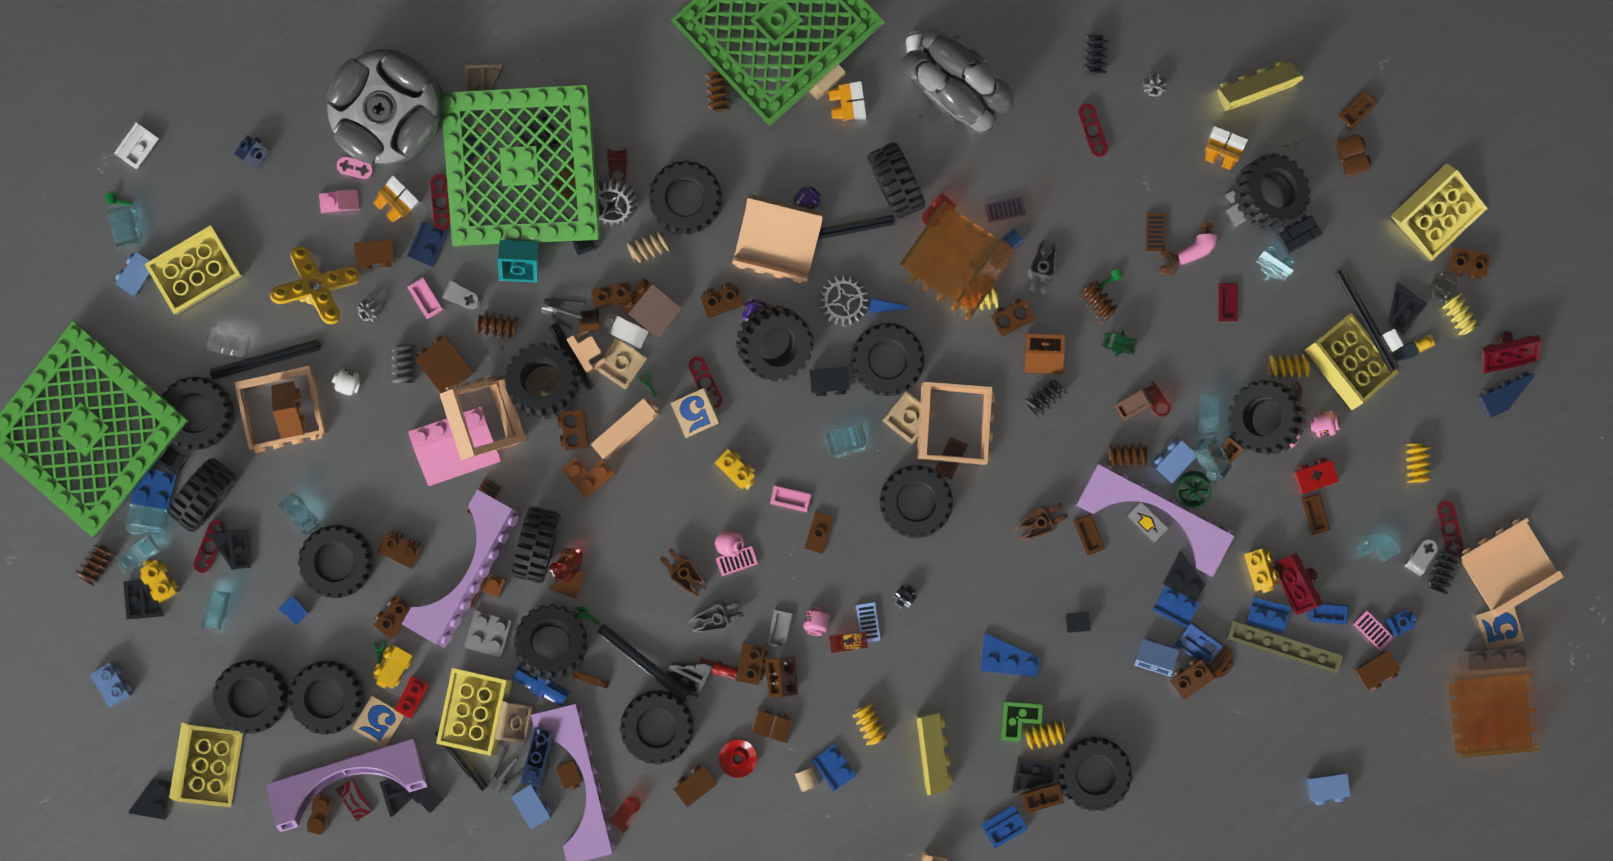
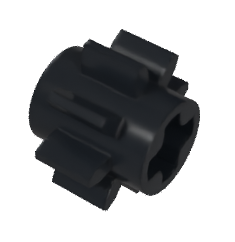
M901 585L894 594V597L897 599L895 603L901 608L904 605L909 608L917 598L913 594L916 590L910 585L907 587Z

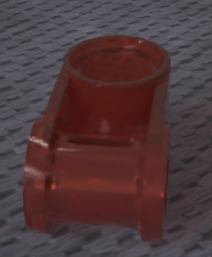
M627 148L615 151L607 149L609 178L619 171L623 173L621 182H626Z
M1152 381L1150 382L1151 385L1146 389L1148 393L1154 391L1150 396L1155 404L1149 408L1155 416L1164 418L1170 413L1171 406L1156 383ZM1157 405H1166V413H1158L1156 409Z

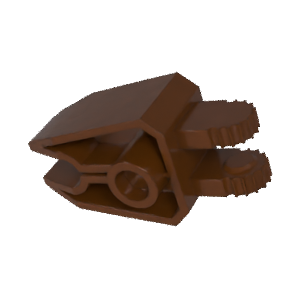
M1061 502L1050 508L1041 506L1015 528V532L1023 527H1027L1029 533L1019 539L1028 540L1053 532L1058 522L1068 517L1067 513H1063L1054 518L1051 513L1062 507Z
M671 548L668 551L676 559L672 565L665 557L662 556L660 558L668 568V576L689 593L699 596V593L692 587V581L698 582L706 589L703 578L687 556H679Z

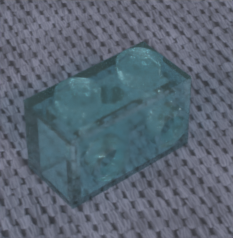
M129 504L125 528L134 535L146 533L153 538L165 536L168 512L166 509Z

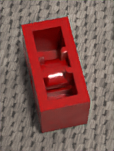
M1325 457L1316 460V465L1309 467L1308 464L1297 467L1298 471L1293 473L1300 494L1339 482L1332 460L1327 461ZM1313 470L1320 472V475L1317 477L1318 480L1311 477L1314 474Z
M412 675L394 711L410 719L414 718L431 683Z

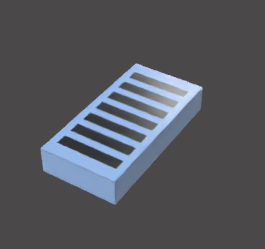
M875 602L856 605L859 629L862 635L861 642L881 640Z

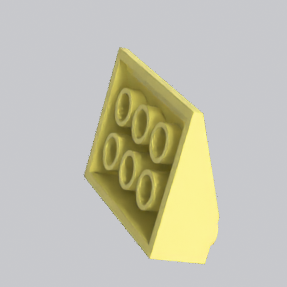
M1285 60L1274 64L1275 68L1270 70L1265 67L1257 70V74L1250 77L1249 74L1239 77V81L1233 84L1231 81L1220 84L1221 88L1217 92L1224 111L1227 112L1293 87L1303 80V76L1292 62L1285 63Z
M1446 163L1398 208L1391 217L1418 248L1433 261L1488 208L1459 171Z
M211 225L144 264L173 314L176 315L243 276Z
M1349 313L1304 350L1351 410L1363 404L1399 373L1397 369L1392 372L1388 370L1369 334L1352 313Z
M452 668L436 744L489 756L497 755L500 740L494 738L502 701L508 702L513 680Z
M939 712L916 715L927 795H933L949 790V785H952L951 773H947L946 766H949L950 762L949 755L944 752V747L947 746L946 735H942L941 729L945 727L944 716H940Z
M182 722L169 798L178 802L231 807L243 734L226 728Z

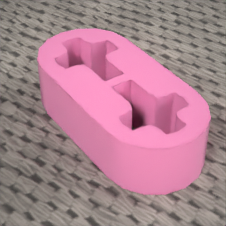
M342 157L337 162L338 171L344 175L368 179L373 174L371 164L357 159ZM348 161V164L354 166V168H347L346 171H343L341 163ZM364 165H367L369 173H365L362 176V172L356 169L357 167L363 168Z

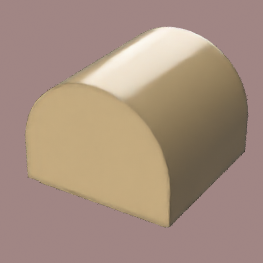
M812 766L795 773L802 792L819 785Z

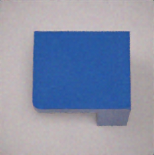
M295 595L278 608L294 624H298L310 613Z

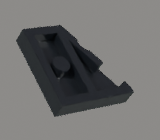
M1397 282L1388 324L1404 335L1427 306V303Z
M247 529L209 533L210 538L231 570L251 568Z
M1181 551L1177 554L1162 583L1196 602L1206 585Z
M142 580L123 581L126 620L164 616L160 605L151 596L147 584L145 585Z
M671 663L666 674L689 691L691 695L698 698L713 664Z
M1018 756L1012 793H1018V791L1027 788H1035L1041 784L1052 783L1056 762Z
M153 778L131 807L129 814L166 820L172 781Z
M392 779L379 782L390 817H393L421 790L408 792L401 784Z

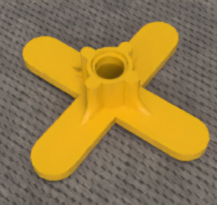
M302 246L293 248L290 257L301 279L273 287L270 292L271 300L277 304H284L295 300L307 302L315 306L325 323H337L340 319V311L330 291L357 283L360 279V271L355 267L348 266L320 274L308 249Z

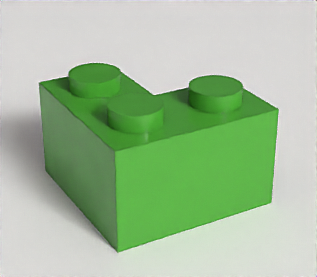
M1003 701L1000 739L1021 742L1022 723L1041 724L1043 704Z

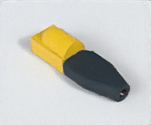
M1431 334L1415 342L1411 341L1403 345L1393 356L1396 361L1408 360L1436 344Z

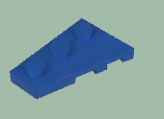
M984 633L980 671L1038 677L1039 657Z

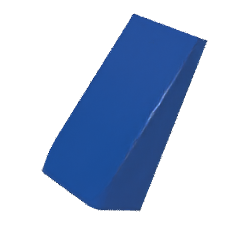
M872 298L869 313L908 310L909 306Z

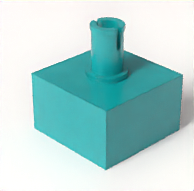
M500 240L498 252L499 281L538 283L540 264L538 242Z

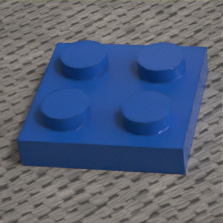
M150 468L133 490L130 503L167 512L171 504L177 475Z

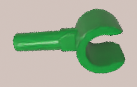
M116 193L105 194L106 202L110 205L123 204L132 206V201L116 199Z
M1121 269L1110 271L1112 277L1101 282L1098 286L1104 287L1113 281L1120 280L1122 278Z
M645 372L647 375L645 381H642L638 375V380L645 384L653 398L658 396L650 383V375Z
M576 607L580 612L576 613L577 618L588 619L597 625L600 623L598 619L588 614L586 607Z
M376 641L373 644L374 649L377 651V664L381 663L382 652L386 647L383 641L381 649L376 648Z

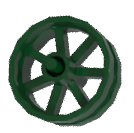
M1124 330L1117 334L1105 332L1104 341H1102L1101 346L1113 350L1112 352H1115L1114 356L1116 357L1122 353L1134 355L1138 340L1126 337L1127 335H1124Z
M1188 471L1178 479L1176 484L1177 497L1183 505L1197 508L1206 504L1211 496V484L1205 474L1199 471ZM1189 478H1192V482L1187 483L1185 481ZM1195 478L1202 479L1199 483L1195 482ZM1206 483L1208 489H1202L1199 487ZM1181 484L1188 488L1179 491ZM1199 492L1205 493L1206 495L1201 499V497L1199 496ZM1189 493V496L1185 499L1182 494ZM1196 497L1197 500L1191 501V498Z

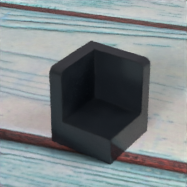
M593 240L572 241L578 257L596 251Z
M168 447L161 459L157 460V463L174 474H179L188 457L172 447Z
M1089 611L1066 614L1067 633L1091 631Z
M427 784L428 787L422 788L412 799L417 804L420 803L431 813L443 799Z

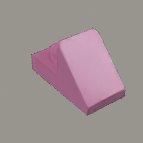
M338 190L336 192L319 194L321 213L360 209L358 190Z

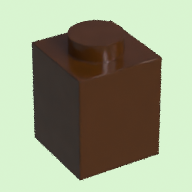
M575 760L555 768L564 790L569 788L571 791L580 787L583 779Z

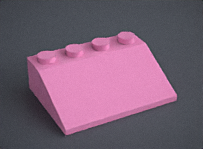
M483 407L463 413L474 448L494 442ZM447 418L408 431L428 486L501 462L498 450L461 460Z

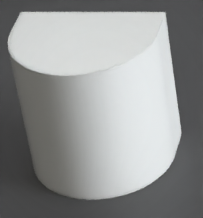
M1394 328L1382 335L1391 352L1402 347L1404 344Z

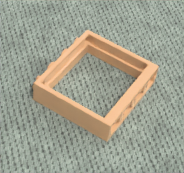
M312 366L234 382L249 450H254L255 453L266 451L268 446H273L274 449L285 447L284 443L292 441V445L303 443L304 438L311 437V440L321 439L322 434H326ZM307 375L318 429L304 432V435L283 439L280 437L256 443L244 389Z
M493 374L485 377L486 380L483 377L472 381L473 384L470 381L459 384L460 387L456 384L447 387V391L440 394L461 460L527 441L516 407L506 391L505 375L496 377ZM490 387L507 438L474 448L457 395Z
M934 382L921 383L916 460L978 465L988 464L991 456V449H988L989 441L992 442L993 431L990 430V422L993 423L994 419L991 403L995 401L992 387ZM931 390L984 394L980 458L927 454Z
M643 398L590 445L603 459H609L659 415L657 413L659 408L652 400L649 399L647 401Z

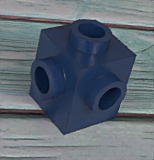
M247 135L234 154L256 169L265 159L269 150L264 147L265 143L258 137L253 139Z

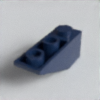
M1526 371L1517 375L1518 379L1513 382L1509 379L1500 383V388L1493 390L1491 387L1482 391L1483 395L1478 398L1487 417L1492 418L1509 410L1534 378L1535 374H1528Z
M539 727L534 728L521 783L538 788L544 785L549 767L553 731Z

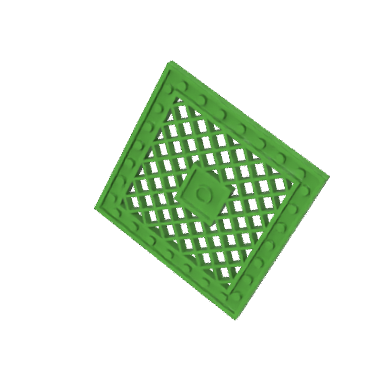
M692 0L671 19L677 28L769 126L885 23L864 0ZM721 4H730L729 12H721ZM743 4V12H734V5ZM748 4H756V12H747ZM761 4H767L763 9H761ZM788 4L796 5V12ZM801 5H810L809 12H800ZM814 5H823L822 12H813ZM827 5H836V12H827ZM717 6L716 12H711ZM840 6H842L847 12H840ZM707 17H716L715 25H707ZM720 17H729L728 25H720ZM733 17H742V25H733ZM747 17H753L750 19L753 25H746ZM801 17H809L808 25H803L805 22ZM813 17H822L821 25H812ZM826 17L835 18V25H826ZM840 18H849L848 25H839ZM707 30H715L714 37ZM719 30H728L727 38H719ZM732 30H741V38H732ZM746 30H754V38H745ZM799 30H808L807 38H798ZM812 30H821L820 38H811ZM825 30H834V38H825ZM839 30H843L844 32L838 36ZM759 31H760L766 38H758ZM794 33V38H788L791 34ZM719 43H727L726 50ZM731 43H740V50L731 51ZM753 43V51H744V44ZM758 43H767L766 51H757ZM784 43H793V51H784ZM798 43H807L806 51H797ZM811 43H820V50L810 51ZM824 43H831L824 49ZM771 44L775 48L780 45L779 51H771ZM731 56H739V63ZM752 56V64H743V57ZM757 56H766L765 64H756ZM770 56H779L778 64H769ZM783 56H792V64H783ZM797 56H806L805 64H796ZM810 56H816V57L810 62ZM744 69H751V77ZM756 69H765L764 77H755ZM769 69H778L777 77H768ZM782 69H791V77H782ZM796 69H802L795 75ZM756 82H764L763 90ZM768 82H777L776 90H767ZM781 82H787V83L781 88Z
M589 84L440 93L452 246L499 244L500 240L558 242L601 239ZM548 106H558L554 112L548 108ZM529 107L540 108L534 113ZM510 108H521V110L516 114ZM492 109L503 110L499 115H497ZM561 109L568 114L564 121L556 116ZM474 110L485 111L479 116ZM543 110L550 115L546 122L538 117ZM524 111L531 116L527 123L520 118ZM506 112L513 117L509 124L502 119ZM488 113L495 118L491 125L484 120ZM470 114L477 119L472 126L465 121ZM553 119L560 125L555 132L548 126ZM570 119L571 129L566 125L570 121ZM534 120L542 126L537 133L530 127ZM516 121L523 126L519 133L511 128ZM498 122L505 128L501 134L493 129ZM479 123L486 128L482 135L475 130ZM464 126L468 129V131H467V133H466L465 135H464ZM563 128L570 134L565 141L558 135ZM544 129L552 135L547 142L539 136ZM526 130L533 136L528 143L521 137ZM508 131L515 137L510 144L503 138ZM489 132L496 137L492 144L485 139ZM471 133L478 138L474 145L467 140ZM536 139L543 145L540 150L538 145L531 146ZM554 139L561 144L557 151L549 145ZM571 139L573 142V148L568 145ZM500 141L506 147H500L498 151L495 146ZM519 141L524 146H514V144ZM481 142L488 148L484 154L476 149ZM465 145L470 149V150L467 152V154H466V150H465ZM564 148L571 153L567 160L560 155ZM545 149L553 154L548 161L541 156ZM491 151L498 157L494 163L486 158ZM473 152L480 158L476 164H473L468 159ZM555 158L563 164L558 170L551 165ZM573 158H574V167L570 164V161H571ZM540 161L544 164V166L542 167L541 170H540ZM482 162L490 167L485 174L478 168ZM499 162L501 164V171L496 167ZM467 165H469L472 168L468 173ZM565 167L573 173L568 180L561 174ZM547 168L554 173L550 180L543 175ZM492 171L499 176L495 183L488 177ZM474 172L481 177L477 184L470 178ZM557 177L564 182L560 189L552 184ZM574 178L576 182V187L571 183V181ZM484 180L491 186L487 193L479 187ZM541 180L546 184L542 190L535 186L541 184ZM501 181L502 186H509L505 192L498 187ZM468 183L473 187L470 192L468 188ZM527 185V187L523 191L519 189L517 186ZM567 186L574 192L570 198L562 193ZM549 187L556 193L551 200L544 194ZM530 188L537 193L533 200L526 195ZM512 189L519 194L515 201L508 196ZM494 190L501 195L497 202L489 196ZM475 191L483 196L478 203L471 197ZM576 196L577 206L572 202L576 198ZM540 197L548 203L543 210L536 204ZM558 197H561L566 202L561 209L554 203ZM522 198L529 203L525 210L518 205ZM504 199L511 205L507 211L499 205ZM485 200L492 205L488 212L481 206ZM470 203L474 206V208L472 209L471 212H470ZM550 206L557 212L553 219L545 213ZM568 206L576 211L571 218L564 213ZM532 207L539 213L535 219L527 214ZM514 208L521 214L517 220L509 215ZM495 209L502 214L498 221L491 216ZM477 210L484 215L480 222L473 217ZM560 215L566 220L555 222ZM523 217H524V218L527 219L530 223H519V222H520V221L523 219ZM541 217H544L548 222L538 221ZM506 218V219L509 220L512 224H501V223H502L503 220ZM487 219L493 223L491 225H483Z
M72 321L0 412V457L91 537L95 538L189 419L79 323ZM74 356H81L82 367H74ZM87 359L90 360L94 365L87 366ZM69 360V368H62ZM95 368L96 379L89 380L88 369ZM82 369L83 380L76 381L75 370ZM62 371H70V381L63 382ZM101 371L109 378H101ZM57 375V383H51ZM102 381H110V391L103 392ZM89 382H97V393H90ZM76 383H84L85 394H77ZM115 383L123 390L116 391ZM71 384L72 395H64L63 385ZM58 385L59 396L51 397L50 386ZM45 390L46 397L39 398ZM117 393H124L125 404H117ZM111 394L112 405L104 406L103 395ZM98 395L99 406L91 407L90 396ZM129 395L138 403H130ZM85 396V403L80 402L78 404L77 397ZM64 398H72V409H65ZM52 399H59L60 410L52 409ZM39 400H46L47 411H40ZM34 404V412H28ZM138 405L139 416L131 417L130 406ZM117 407H125L126 417L118 418ZM104 408H112L113 419H105ZM92 409H99L100 416H98ZM144 409H146L151 415L144 416ZM73 411L66 420V412ZM60 412L61 423L54 424L53 413ZM47 413L48 424L41 425L40 414ZM27 415H35L36 425L28 426ZM144 418H152L153 429H145ZM22 419L23 426L16 427ZM133 419H139L140 430H132ZM126 420L127 431H119V421ZM113 421L114 432L107 433L111 426L106 422ZM54 426H61L57 432L63 437H55ZM42 427H49L50 438H42ZM36 428L37 439H29V429ZM23 429L24 440L17 441L16 430ZM153 431V433L146 440V432ZM133 433H141V443L134 444ZM120 434H128V445H121ZM107 435H115L116 446H108ZM63 439L64 450L56 451L55 440ZM102 439L103 447H96V445ZM43 441H50L51 451H43ZM30 442H37L38 452L31 453ZM17 443H24L25 450ZM69 443L72 444L76 449L69 450ZM141 446L135 454L134 447ZM129 447L130 458L122 459L121 448ZM116 448L117 459L109 460L108 449ZM95 450H103L104 460L96 461ZM70 452H77L78 463H70ZM57 453H64L65 464H58ZM51 454L52 465H45L44 455ZM90 454L91 461L83 462V455L89 456ZM38 455L39 462L36 461L32 456ZM122 461H130L123 469ZM111 462H117L118 473H110ZM104 463L105 474H97V464ZM91 464L92 475L84 474V465ZM78 465L79 476L72 477L71 466ZM58 467H66V477L59 478ZM46 468H53V475ZM111 476H118L111 484ZM98 477H106V487L99 488ZM85 478H93V489H86ZM72 479H80L81 490H73ZM67 480V487L60 481ZM106 490V492L100 498L99 491ZM94 491L95 502L87 503L86 492ZM81 492V499L77 497L74 493Z

